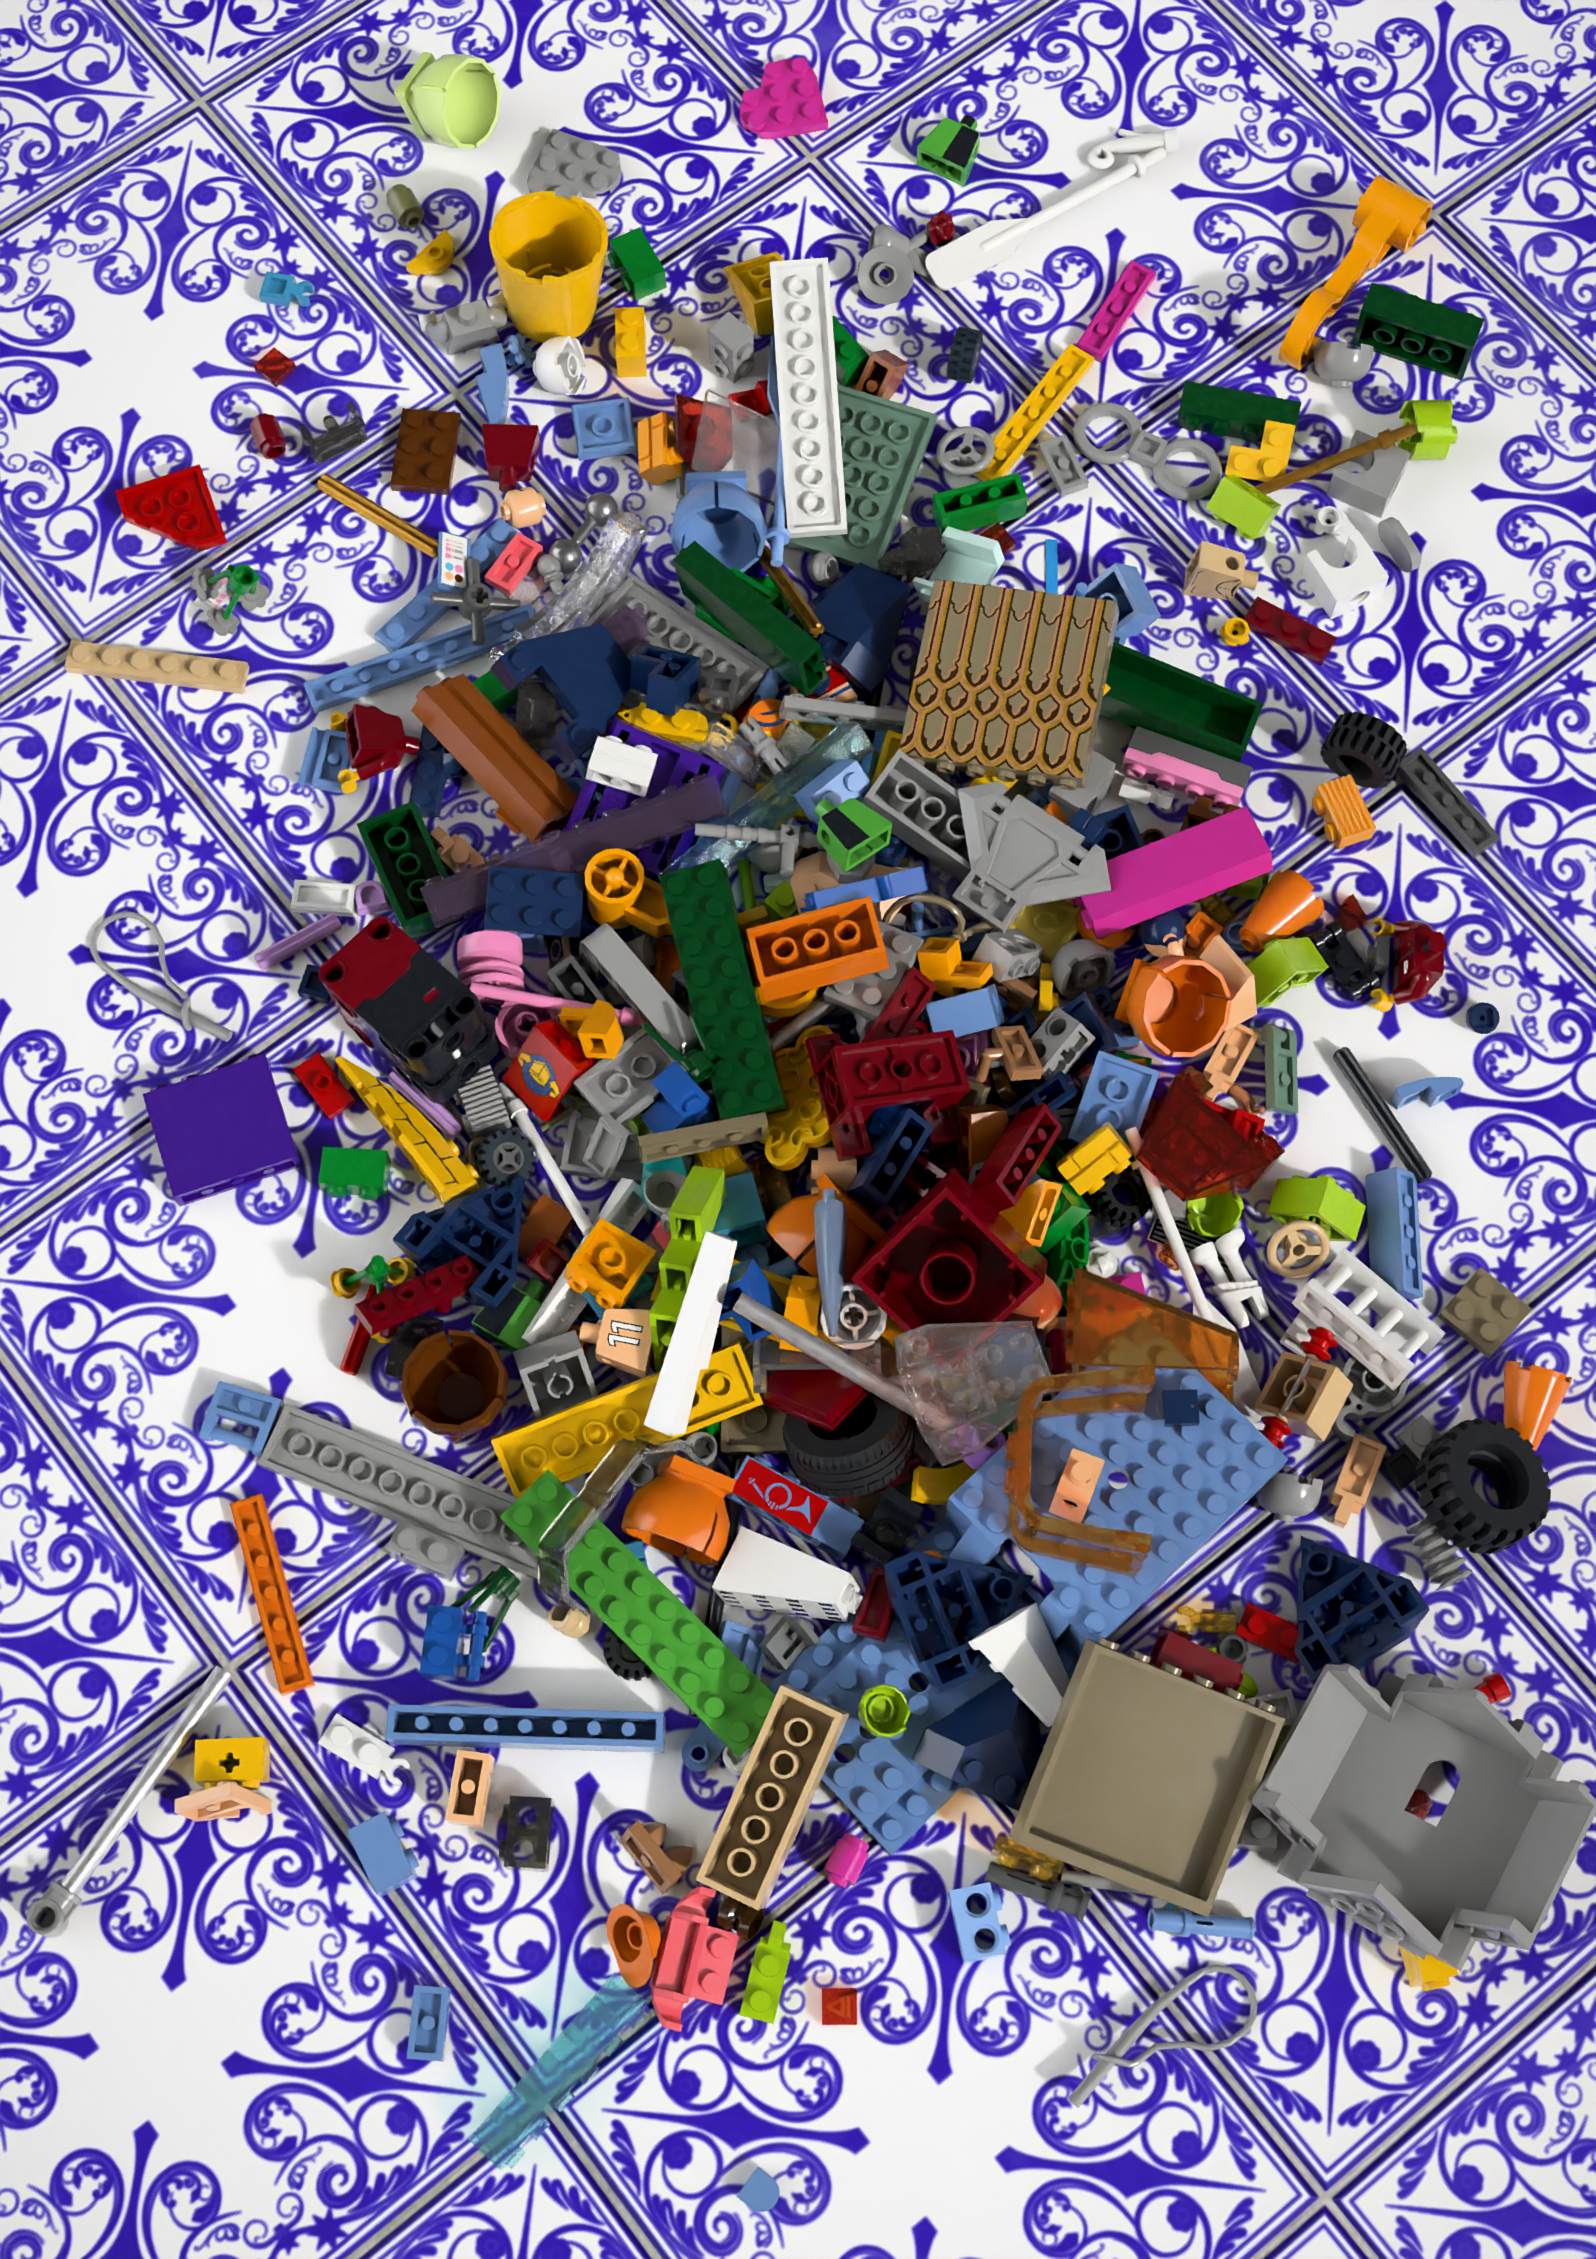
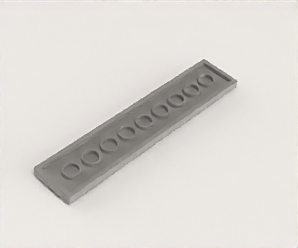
M285 1405L257 1463L260 1467L396 1523L402 1520L461 1544L467 1552L563 1590L565 1583L500 1518L518 1499L517 1497L291 1405Z

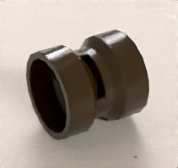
M728 1896L718 1913L717 1925L725 1930L733 1929L737 1931L739 1937L750 1941L754 1938L762 1924L764 1909L756 1910Z

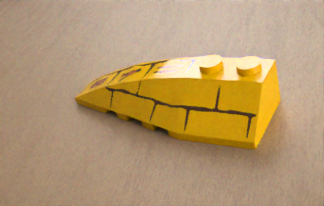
M341 1056L335 1059L340 1072L443 1207H445L444 1203L480 1191L476 1181L480 1178L478 1173L469 1162L464 1165L458 1158L461 1152L451 1138L445 1141L442 1135L414 1106L371 1073Z

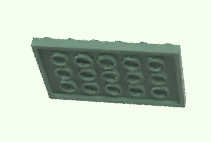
M837 384L848 534L790 538L789 543L785 546L814 555L825 551L836 558L839 563L855 567L858 563H863L880 572L937 423V415ZM787 516L785 517V528H786V529H787ZM773 519L771 521L769 529L773 527Z

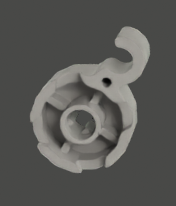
M1354 1356L1349 1358L1341 1370L1353 1384V1387L1344 1403L1346 1406L1341 1408L1332 1426L1334 1435L1344 1442H1350L1356 1433L1354 1429L1345 1426L1344 1419L1359 1422L1363 1418L1382 1417L1396 1408L1404 1398L1408 1387V1380L1405 1378L1393 1391ZM1376 1378L1378 1380L1376 1385L1380 1386V1388H1370L1365 1379Z

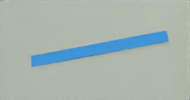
M1045 539L1046 593L1058 594L1057 540Z

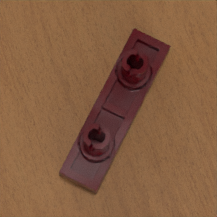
M464 1255L356 1303L354 1313L371 1336L379 1333L382 1338L390 1339L396 1335L399 1323L435 1307L434 1310L437 1313H448L452 1308L453 1299L469 1292V1288L481 1273L468 1256Z

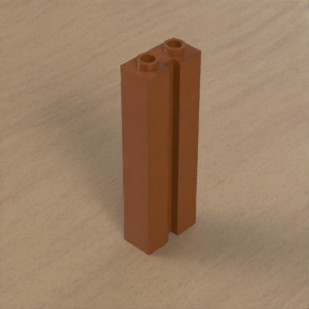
M464 674L454 678L447 677L439 684L432 687L427 685L418 692L416 696L418 700L411 711L533 842L566 826L578 795Z

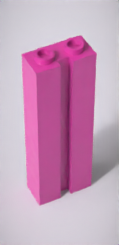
M1247 806L1107 860L1111 891L1071 899L1075 907L1080 905L1083 910L1080 912V916L1086 930L1092 928L1096 939H1099L1273 871L1272 854Z

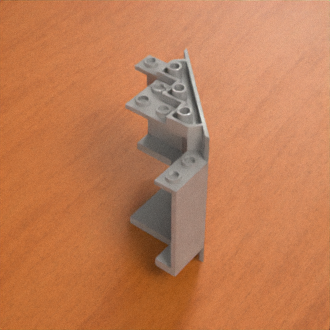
M1346 1663L1342 1665L1326 1664L1251 1800V1803L1292 1842L1277 1873L1307 1888V1897L1331 1910L1335 1906L1342 1912L1353 1915L1352 1921L1376 1934L1381 1931L1385 1935L1399 1940L1398 1946L1416 1956L1425 1959L1426 1955L1429 1954L1459 1971L1462 1970L1475 1941L1530 1950L1596 1815V1799L1589 1793L1590 1789L1577 1780H1570V1782L1557 1781L1556 1778L1564 1762L1542 1750L1544 1741L1534 1732V1727L1522 1719L1508 1720L1507 1716L1497 1711L1489 1703L1488 1697L1477 1689L1460 1690L1448 1686L1444 1687L1443 1681L1430 1673H1425L1424 1675L1408 1674L1404 1680L1390 1672H1384L1376 1688L1365 1682L1360 1676V1671L1354 1666ZM1444 1760L1456 1767L1460 1780L1436 1827L1405 1811L1426 1768L1430 1763Z

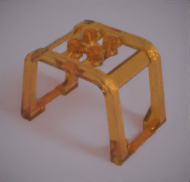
M1146 1364L1041 1376L1031 1382L1022 1393L1018 1417L1015 1420L1013 1432L1008 1433V1440L1006 1441V1461H1011V1466H1007V1474H1005L1004 1495H1009L1008 1520L1010 1532L1017 1544L1027 1552L1131 1577L1139 1573L1151 1549V1534L1086 1525L1043 1516L1035 1510L1030 1499L1032 1424L1038 1418L1093 1413H1143L1146 1406L1147 1392H1152L1155 1385V1368L1152 1365ZM1095 1388H1122L1129 1391L1042 1401L1043 1394L1049 1392ZM1037 1532H1041L1114 1550L1102 1551L1089 1549L1075 1545L1055 1542L1051 1540L1036 1538Z

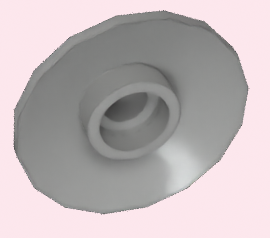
M888 245L875 247L863 256L858 265L857 280L859 288L865 297L874 303L884 305L896 303L908 294L913 285L914 270L912 262L906 253L897 247ZM883 269L889 272V278L886 281H882L879 277V273Z

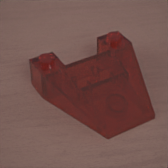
M1191 1065L1177 1074L1156 1100L1135 1158L1183 1202L1251 1188L1269 1172L1285 1152L1278 1145V1142L1272 1136L1267 1135L1262 1129L1247 1141L1207 1105L1203 1099L1214 1086L1206 1080L1203 1073L1195 1070Z

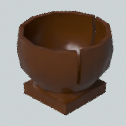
M448 1329L452 1343L449 1342L447 1334L443 1330L421 1340L406 1359L401 1383V1395L409 1415L414 1421L435 1435L450 1437L457 1444L465 1437L489 1427L504 1406L508 1404L506 1396L509 1374L495 1347L473 1332Z

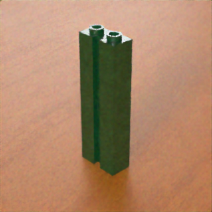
M695 540L687 548H683L673 559V564L684 596L804 696L807 697L828 678L826 666L821 662L823 659L821 645Z

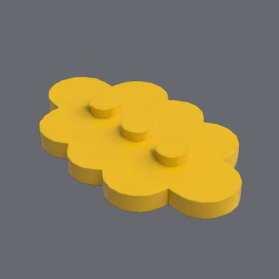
M816 1025L807 1028L800 1034L795 1047L783 1048L775 1053L789 1109L766 1115L768 1120V1139L759 1142L766 1144L765 1155L767 1160L776 1169L782 1171L791 1170L799 1166L804 1161L809 1148L822 1147L832 1140L805 1043L808 1037L832 1034V1030L826 1026Z

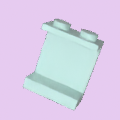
M947 526L942 534L947 552L929 580L915 576L912 581L919 599L926 604L930 603L934 579L989 586L1005 560L999 542Z

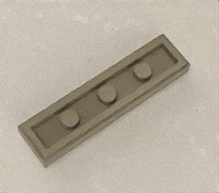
M761 1112L638 1136L640 1161L644 1164L768 1139V1120L766 1113Z

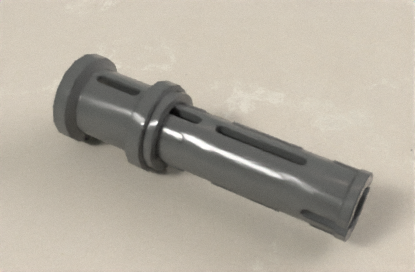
M993 1861L990 1862L984 1883L990 1882L991 1885L1047 1904L1046 1908L1051 1912L1059 1910L1076 1916L1079 1922H1083L1092 1894L1090 1891L1082 1893L1064 1886L1062 1881H1055L1054 1884L996 1864Z

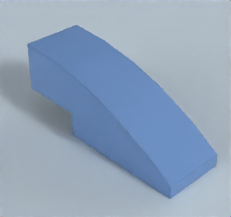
M502 343L479 349L484 374L477 375L476 381L489 424H505L509 408L510 389L508 371Z

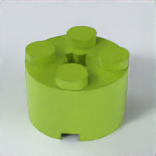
M1410 400L1404 402L1399 413V419H1404L1403 426L1413 422L1417 434L1398 441L1399 448L1411 452L1409 461L1446 459L1450 445L1456 443L1458 435L1456 426H1452L1453 405L1451 400Z

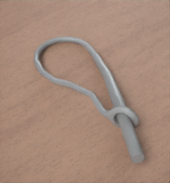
M128 911L115 913L105 918L95 928L90 939V952L95 962L108 975L137 997L163 1012L182 1020L186 1031H191L192 1026L225 1042L231 1039L233 1035L231 1030L192 1012L189 995L171 981L165 962V942L154 923L142 914ZM121 918H133L140 920L152 929L159 943V962L166 985L184 998L182 1006L138 986L100 958L97 952V939L100 932L109 923Z
M1212 1965L1194 1972L1152 2003L1119 2037L1106 2054L1093 2055V2059L1098 2063L1072 2092L1068 2100L1076 2108H1079L1114 2066L1136 2067L1158 2050L1191 2048L1209 2052L1232 2046L1250 2031L1256 2020L1258 2003L1253 1987L1243 1974L1232 1967ZM1213 1972L1230 1974L1238 1979L1247 1990L1251 2003L1249 2018L1244 2027L1229 2039L1211 2044L1192 2041L1155 2043L1132 2061L1122 2058L1155 2017L1185 1989L1205 1974Z

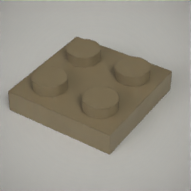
M1480 1267L1440 1312L1438 1317L1489 1359L1530 1313L1532 1308Z

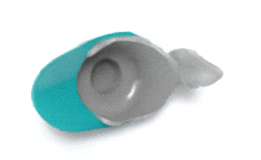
M681 1156L643 1164L641 1192L644 1204L661 1218L662 1229L667 1233H671L668 1212L688 1176Z

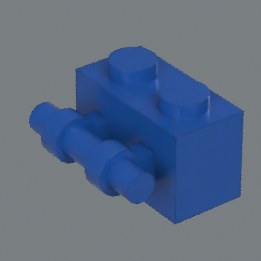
M428 1605L419 1671L424 1679L458 1682L460 1667H467L466 1680L479 1681L480 1668H484L485 1657L482 1656L484 1638L488 1637L489 1626L486 1625L487 1612L474 1611L473 1624H466L467 1615L463 1608ZM464 1636L471 1637L469 1654L466 1655L462 1654Z

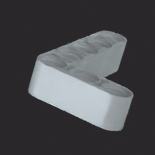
M604 923L580 942L579 961L582 959L593 974L590 978L594 982L605 976L644 1023L649 1024L682 1056L700 1045L688 1016L610 925Z

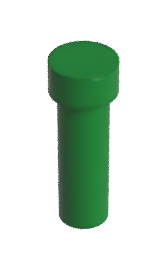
M1117 1051V1057L1145 1067H1151L1152 1058Z

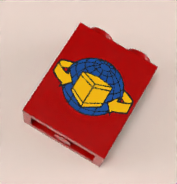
M554 1018L533 1027L502 1079L533 1110L535 1115L543 1122H546L566 1110L560 1101L575 1077L584 1074L592 1068L597 1061L594 1058L585 1057L582 1046Z

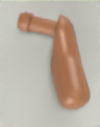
M1234 1084L1229 1089V1094L1241 1102L1247 1112L1256 1116L1258 1113L1266 1112V1107L1263 1105L1258 1107L1251 1094L1239 1085Z

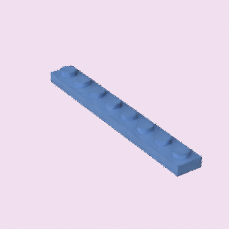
M531 603L484 619L483 645L475 646L472 644L470 624L303 683L314 714L542 634Z

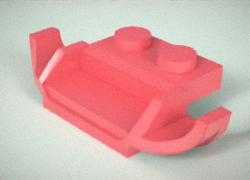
M702 1886L696 1887L677 1903L671 1914L666 1917L659 1952L649 1984L655 2013L659 2022L665 2028L681 2032L683 2026L681 2024L683 2004L688 2003L690 1997L717 2005L723 2004L739 1936L736 1933L708 1926L709 1918L705 1916L710 1901L715 1898L716 1890Z

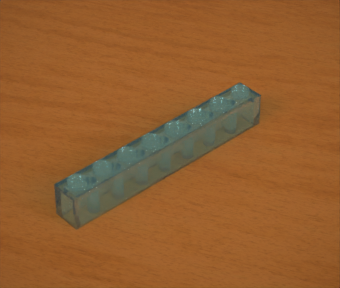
M842 722L791 764L786 772L783 771L782 775L774 778L719 825L751 826V828L756 829L762 827L767 828V830L777 831L781 824H785L802 810L794 797L798 791L838 759H853L859 762L875 749L859 723ZM704 836L660 874L663 875L719 858L726 866V870L729 871L761 843H757V841L742 842V840L738 839L732 841L726 840V838Z

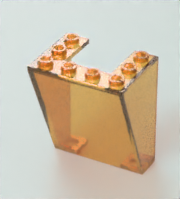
M1075 1269V1280H1068L1066 1332L1067 1339H1073V1343H1066V1370H1072V1380L1079 1376L1087 1366L1197 1369L1233 1405V1381H1237L1239 1371L1238 1332L1086 1270Z

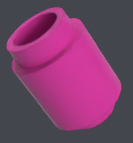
M845 1833L842 1840H837L823 1869L829 1874L827 1880L844 1889L847 1884L854 1886L869 1856L866 1852L870 1845L851 1834Z

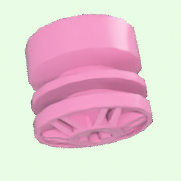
M479 931L467 934L456 943L457 963L459 968H461L458 973V980L470 989L471 982L525 991L523 982L524 972L520 968L523 964V944L520 937L509 932ZM477 996L481 1005H502L506 1002L504 1000Z

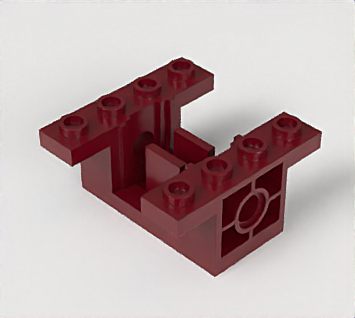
M927 1020L915 1022L905 1037L842 1045L839 1033L811 1036L805 1041L839 1162L866 1158L873 1153L864 1122L876 1108L914 1102L913 1110L917 1111L919 1116L934 1126L926 1140L927 1148L955 1144L961 1139L953 1108L971 1089L953 1030L930 1033Z

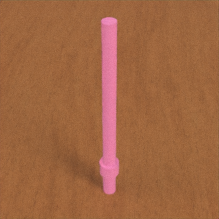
M471 982L470 990L477 996L561 1011L563 1007L592 1008L594 1005L477 982ZM623 1007V1010L615 1009L620 1026L632 1028L633 1025L642 1026L644 1023L632 1008Z

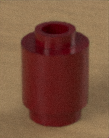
M267 413L255 416L249 425V429L259 453L266 459L279 458L286 451V440L276 416Z

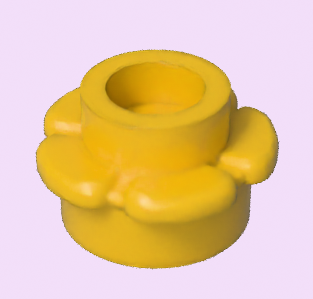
M1231 618L1221 627L1220 635L1229 646L1244 645L1249 640L1250 628L1242 618Z

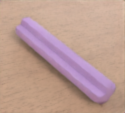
M331 913L255 954V960L261 970H267L342 928L341 922L334 913Z
M396 1069L390 1073L389 1082L449 1138L455 1139L462 1133L463 1124L443 1105L430 1101L415 1086L410 1085Z

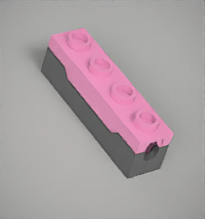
M1137 726L1125 753L1121 770L1127 772L1133 778L1150 780L1161 788L1175 789L1195 800L1199 795L1208 797L1216 807L1224 810L1225 805L1228 804L1239 807L1253 767Z

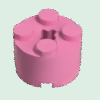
M506 1001L495 1020V1031L503 1054L513 1062L530 1032L525 1030L530 1028L532 1031L535 1025L554 1018L559 1022L556 1010Z

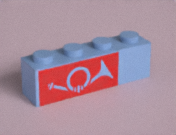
M747 1455L734 1478L736 1483L732 1493L725 1495V1497L842 1561L850 1549L851 1539L860 1530L865 1521L859 1517L860 1513L848 1505L843 1504L840 1507L829 1501L830 1497L807 1489L800 1485L801 1482L796 1476L788 1472H784L782 1475L771 1469L772 1464L759 1456L752 1458Z

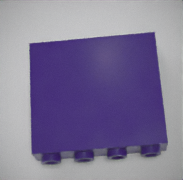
M265 1054L249 1055L243 1058L242 1062L232 1065H219L214 1067L211 1072L202 1075H188L182 1078L181 1082L172 1085H158L153 1087L150 1092L142 1094L171 1192L179 1207L302 1166L271 1072L272 1068Z

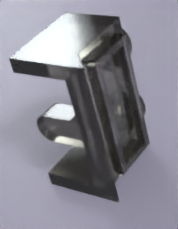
M352 401L346 403L351 421L339 426L333 416L327 415L323 419L327 432L314 439L304 424L299 426L304 446L315 464L329 461L357 447L368 439L365 430L366 424Z

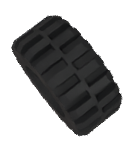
M1475 1418L1474 1420L1460 1422L1432 1441L1422 1452L1421 1460L1417 1462L1416 1475L1419 1477L1415 1479L1416 1492H1420L1421 1497L1418 1498L1421 1509L1425 1508L1428 1514L1426 1519L1431 1526L1436 1525L1440 1530L1438 1534L1444 1539L1448 1540L1450 1538L1453 1540V1545L1463 1550L1469 1547V1551L1472 1553L1483 1554L1485 1552L1493 1554L1509 1548L1536 1531L1549 1511L1547 1503L1550 1502L1551 1489H1548L1547 1485L1550 1483L1548 1472H1544L1542 1468L1544 1462L1541 1456H1536L1532 1450L1534 1446L1528 1439L1523 1440L1519 1437L1520 1432L1512 1427L1506 1429L1504 1423L1495 1420L1489 1422L1485 1418ZM1467 1464L1476 1467L1489 1478L1497 1493L1498 1508L1486 1503L1475 1492L1468 1477Z

